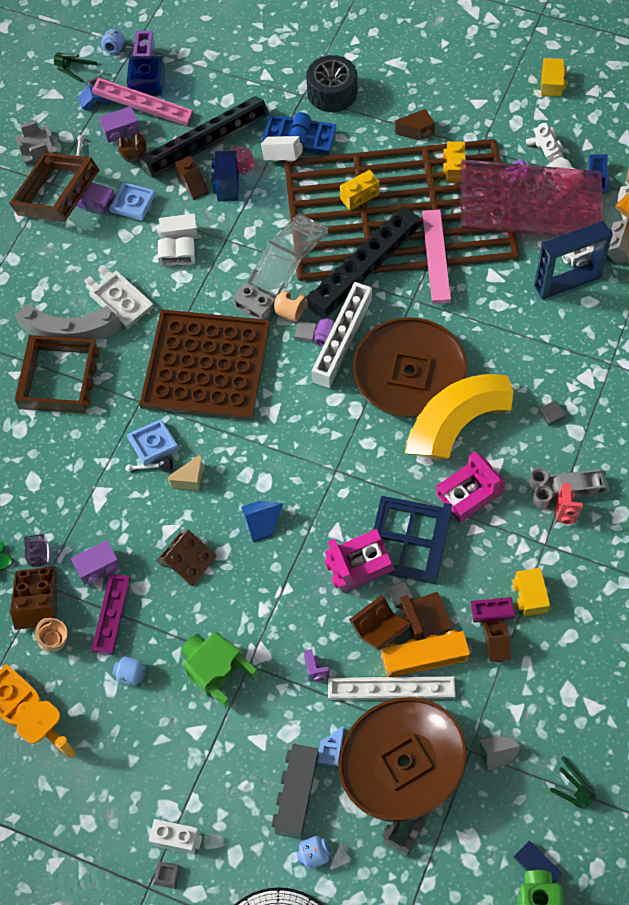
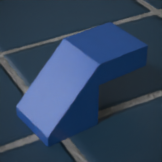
M94 85L88 86L78 96L82 109L86 111L97 101L108 106L112 100L92 94Z
M589 154L588 175L590 192H609L608 154Z

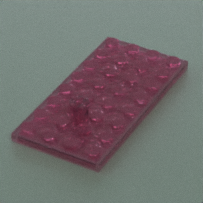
M461 160L460 162L461 229L562 236L603 221L601 171Z

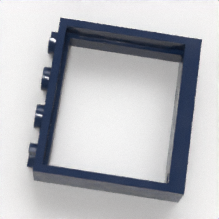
M604 220L542 242L534 287L542 300L601 278L613 236L612 230L607 227ZM594 245L590 264L553 277L556 258Z

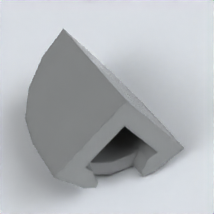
M501 736L480 740L481 751L483 750L486 754L484 763L487 770L508 765L519 753L520 745L510 738Z

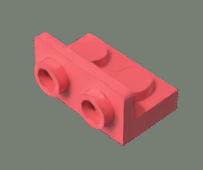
M563 483L556 499V522L569 525L577 522L583 509V503L574 502V491H571V484Z

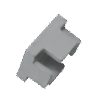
M35 120L20 126L23 134L20 136L16 134L15 139L26 166L37 163L44 152L58 154L47 124L44 125V128L39 129L38 123Z

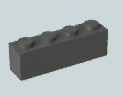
M293 744L292 749L287 751L285 762L289 764L287 771H283L281 784H284L283 792L278 793L276 805L279 806L278 814H274L272 820V827L275 828L276 835L302 840L317 766L318 748Z

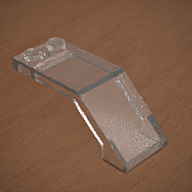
M298 213L269 240L247 283L251 286H256L264 294H269L276 299L281 292L287 291L288 284L301 259L328 234L329 228Z

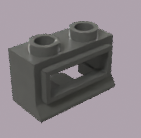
M428 815L415 820L401 846L393 842L392 839L402 822H393L391 826L388 824L382 834V837H384L383 844L407 858L428 820Z

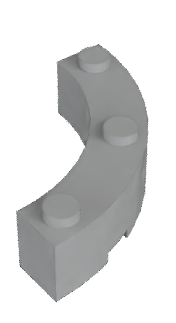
M30 303L15 313L19 326L30 335L96 340L98 338L104 339L122 329L119 317L107 305L94 313L75 318L50 316L37 310Z

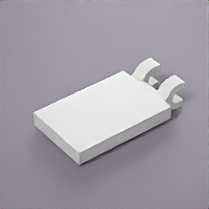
M104 265L98 269L101 273L99 277L104 280L99 285L90 276L84 280L87 284L86 288L90 291V297L102 308L107 305L119 317L120 324L126 330L154 308L153 303L119 272L111 273Z

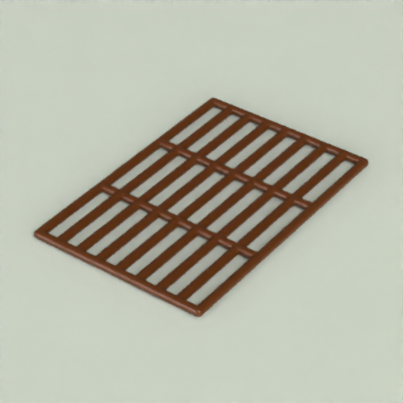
M495 139L465 142V149L491 146L492 153L465 155V163L493 160L495 166L466 169L465 177L496 174V181L435 187L434 180L447 179L443 172L432 173L431 166L443 165L446 163V160H443V158L430 159L429 152L443 151V149H447V144L298 158L292 162L285 160L284 166L297 279L304 281L328 278L333 270L304 273L303 266L343 262L347 256L353 254L302 258L301 251L364 244L371 235L370 229L380 228L382 223L385 222H369L368 215L392 213L397 210L399 211L403 206L410 211L422 209L439 210L441 207L502 201L503 209L441 215L442 222L505 216L506 223L443 229V238L444 236L507 230L509 236L508 238L449 244L444 242L447 266L518 259L520 254L497 141ZM422 153L423 160L361 166L360 159ZM354 161V167L292 173V166ZM417 167L425 168V174L377 179L379 180V185L427 181V188L379 192L378 196L370 200L429 194L430 202L367 208V203L365 202L360 205V209L297 215L296 208L343 202L340 196L295 201V194L337 190L345 182L294 187L293 180L355 174L357 177L368 170L377 172ZM498 187L500 191L499 195L437 201L436 196L438 193ZM352 216H361L362 223L306 229L298 228V222ZM420 217V224H423L422 217ZM363 230L364 237L300 244V236ZM424 231L415 232L408 240L425 238ZM501 245H510L512 251L448 259L446 251ZM426 246L399 248L390 257L426 253ZM427 261L381 265L373 273L428 268Z

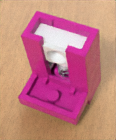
M475 451L469 455L468 465L436 485V495L443 504H452L451 513L461 523L502 495L505 482L495 470H492L491 464ZM456 495H461V496H463L464 498L458 499V498H456L455 496H456Z
M377 529L341 545L338 544L336 539L328 541L330 549L325 551L327 559L324 562L327 569L333 571L334 576L331 579L335 588H340L343 593L395 570ZM377 552L374 558H368L370 553Z

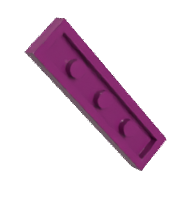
M109 575L92 646L93 653L112 656L114 654L131 580L130 576Z

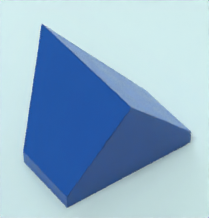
M257 501L241 506L253 542L272 536L283 503Z

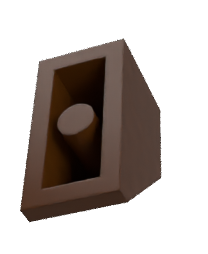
M426 109L395 120L396 135L415 140L429 138L434 135L435 122Z
M191 156L175 163L177 176L193 200L209 193L201 172Z
M504 621L482 622L489 660L503 662L511 659L510 635Z

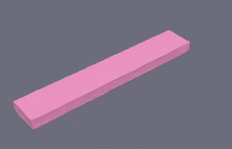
M99 77L92 89V94L184 126H188L193 116V110Z
M440 210L422 211L432 304L451 303Z

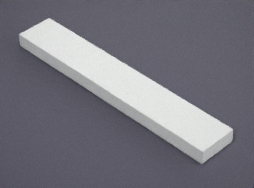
M455 677L328 678V700H392L402 697L455 699Z

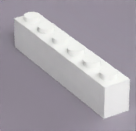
M354 282L311 371L312 383L327 388L331 387L372 301V287Z

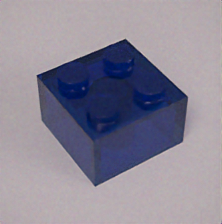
M129 56L127 87L151 96H163L165 77L163 56Z
M215 151V158H212V169L215 170L211 173V181L215 183L213 184V194H217L218 201H239L237 152Z

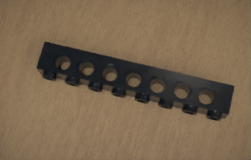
M254 96L139 157L144 172L154 178L174 167L176 162L189 156L193 157L269 116L265 101Z
M404 206L399 211H395L387 222L382 223L379 230L372 233L364 244H360L352 255L346 257L342 265L336 267L327 279H323L315 290L309 292L307 307L322 319H325L348 297L354 282L362 284L419 229L420 217Z

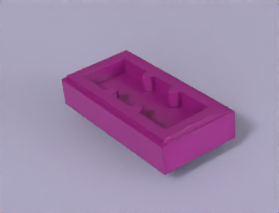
M512 597L471 601L473 623L515 619Z

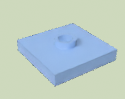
M123 182L109 210L111 213L143 221L156 192L152 189Z
M162 419L127 434L128 440L144 466L179 450L177 443Z

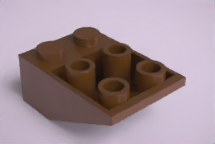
M56 567L15 571L10 615L15 630L36 628L38 623L44 618L57 619ZM46 622V623H44L41 627H43L44 625L49 624V623H51V622Z

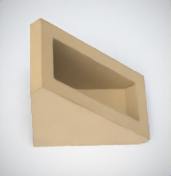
M198 455L168 476L170 487L172 489L199 491L203 472L202 458Z

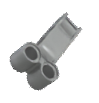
M535 468L529 479V487L534 491L533 506L539 510L547 509L551 500L557 499L563 483L571 484L574 498L605 494L610 491V487L607 486L605 479L606 471L598 469L549 475L545 469ZM539 478L542 482H538L535 479ZM538 496H544L546 499L542 500Z

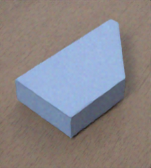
M340 727L336 732L320 742L317 764L339 768V754L343 743L345 727Z

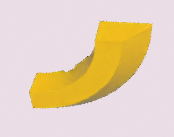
M499 374L472 376L449 385L435 395L416 418L417 421L413 429H411L407 440L405 454L437 460L450 458V452L457 435L469 421L484 413H505L511 411L513 389L509 377Z

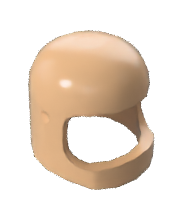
M281 292L275 299L274 311L282 318L297 322L306 307L307 296L300 294L296 300H291L290 292Z
M44 618L36 627L35 637L42 650L54 653L64 647L68 631L62 621L55 618ZM46 622H51V623L46 624V625H44L43 627H41L44 623H46Z

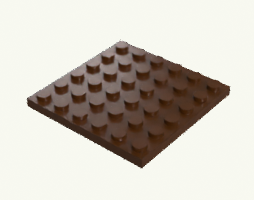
M161 309L139 404L140 408L253 421L270 320Z

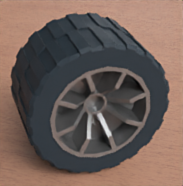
M327 55L314 60L309 65L306 72L307 94L312 105L325 112H338L347 109L353 104L358 93L357 70L350 60L339 55Z

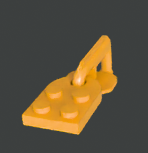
M8 664L0 669V718L8 725L17 727V733L26 742L35 744L46 737L68 758H73L75 750L67 742V738L65 736L60 737L52 729L60 720V713L57 708L49 701H41L36 690Z

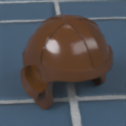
M137 133L135 134V139L132 140L125 136L119 137V148L117 150L120 156L130 163L140 161L139 157L145 155L147 149L146 140L143 135Z

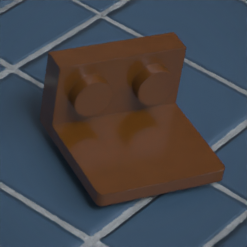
M187 529L180 531L156 561L161 566L168 565L190 586H193L217 555Z
M438 592L410 601L408 595L400 597L399 607L404 619L411 625L409 631L413 639H417V641L423 640L429 635H438L452 630L453 626Z
M379 596L349 619L359 638L376 650L387 647L393 639L404 634L406 629L411 626L408 621L393 613L383 596Z

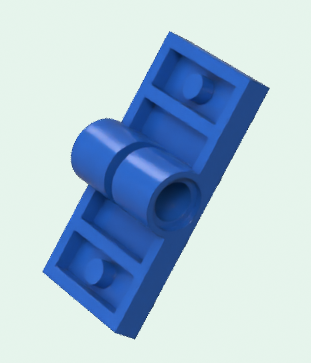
M304 112L296 113L294 118L269 115L262 142L267 137L299 136L300 143L303 146L302 151L330 155L337 128L336 124L312 121L311 117Z

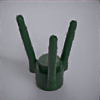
M56 53L54 65L58 66L57 70L63 71L79 82H82L81 78L65 69L70 66L71 61L97 65L96 61L78 59L79 54Z
M563 756L561 758L562 761L581 783L580 785L564 768L561 767L559 769L578 789L574 794L576 799L552 787L550 791L573 803L578 808L581 805L587 808L596 798L597 794L593 792V789L584 781L566 757Z

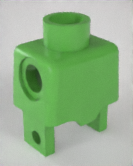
M218 632L212 633L206 640L197 633L189 638L182 648V653L188 657L183 664L187 676L207 697L212 696L225 709L230 705L229 699L218 688L238 668L242 669L253 680L258 677L257 669L243 657L242 651Z
M531 870L524 873L525 883L521 885L518 892L517 905H536L534 901L539 902L541 905H564L562 887L559 884L552 883V873L550 871Z

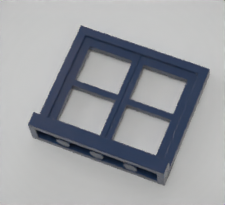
M381 496L374 529H377L381 539L404 543L400 564H393L395 570L386 575L436 585L452 504L444 503L443 507ZM389 509L411 513L406 535L384 531ZM415 514L437 518L432 540L410 536ZM408 544L430 548L426 570L403 566ZM377 552L370 553L368 558H374Z

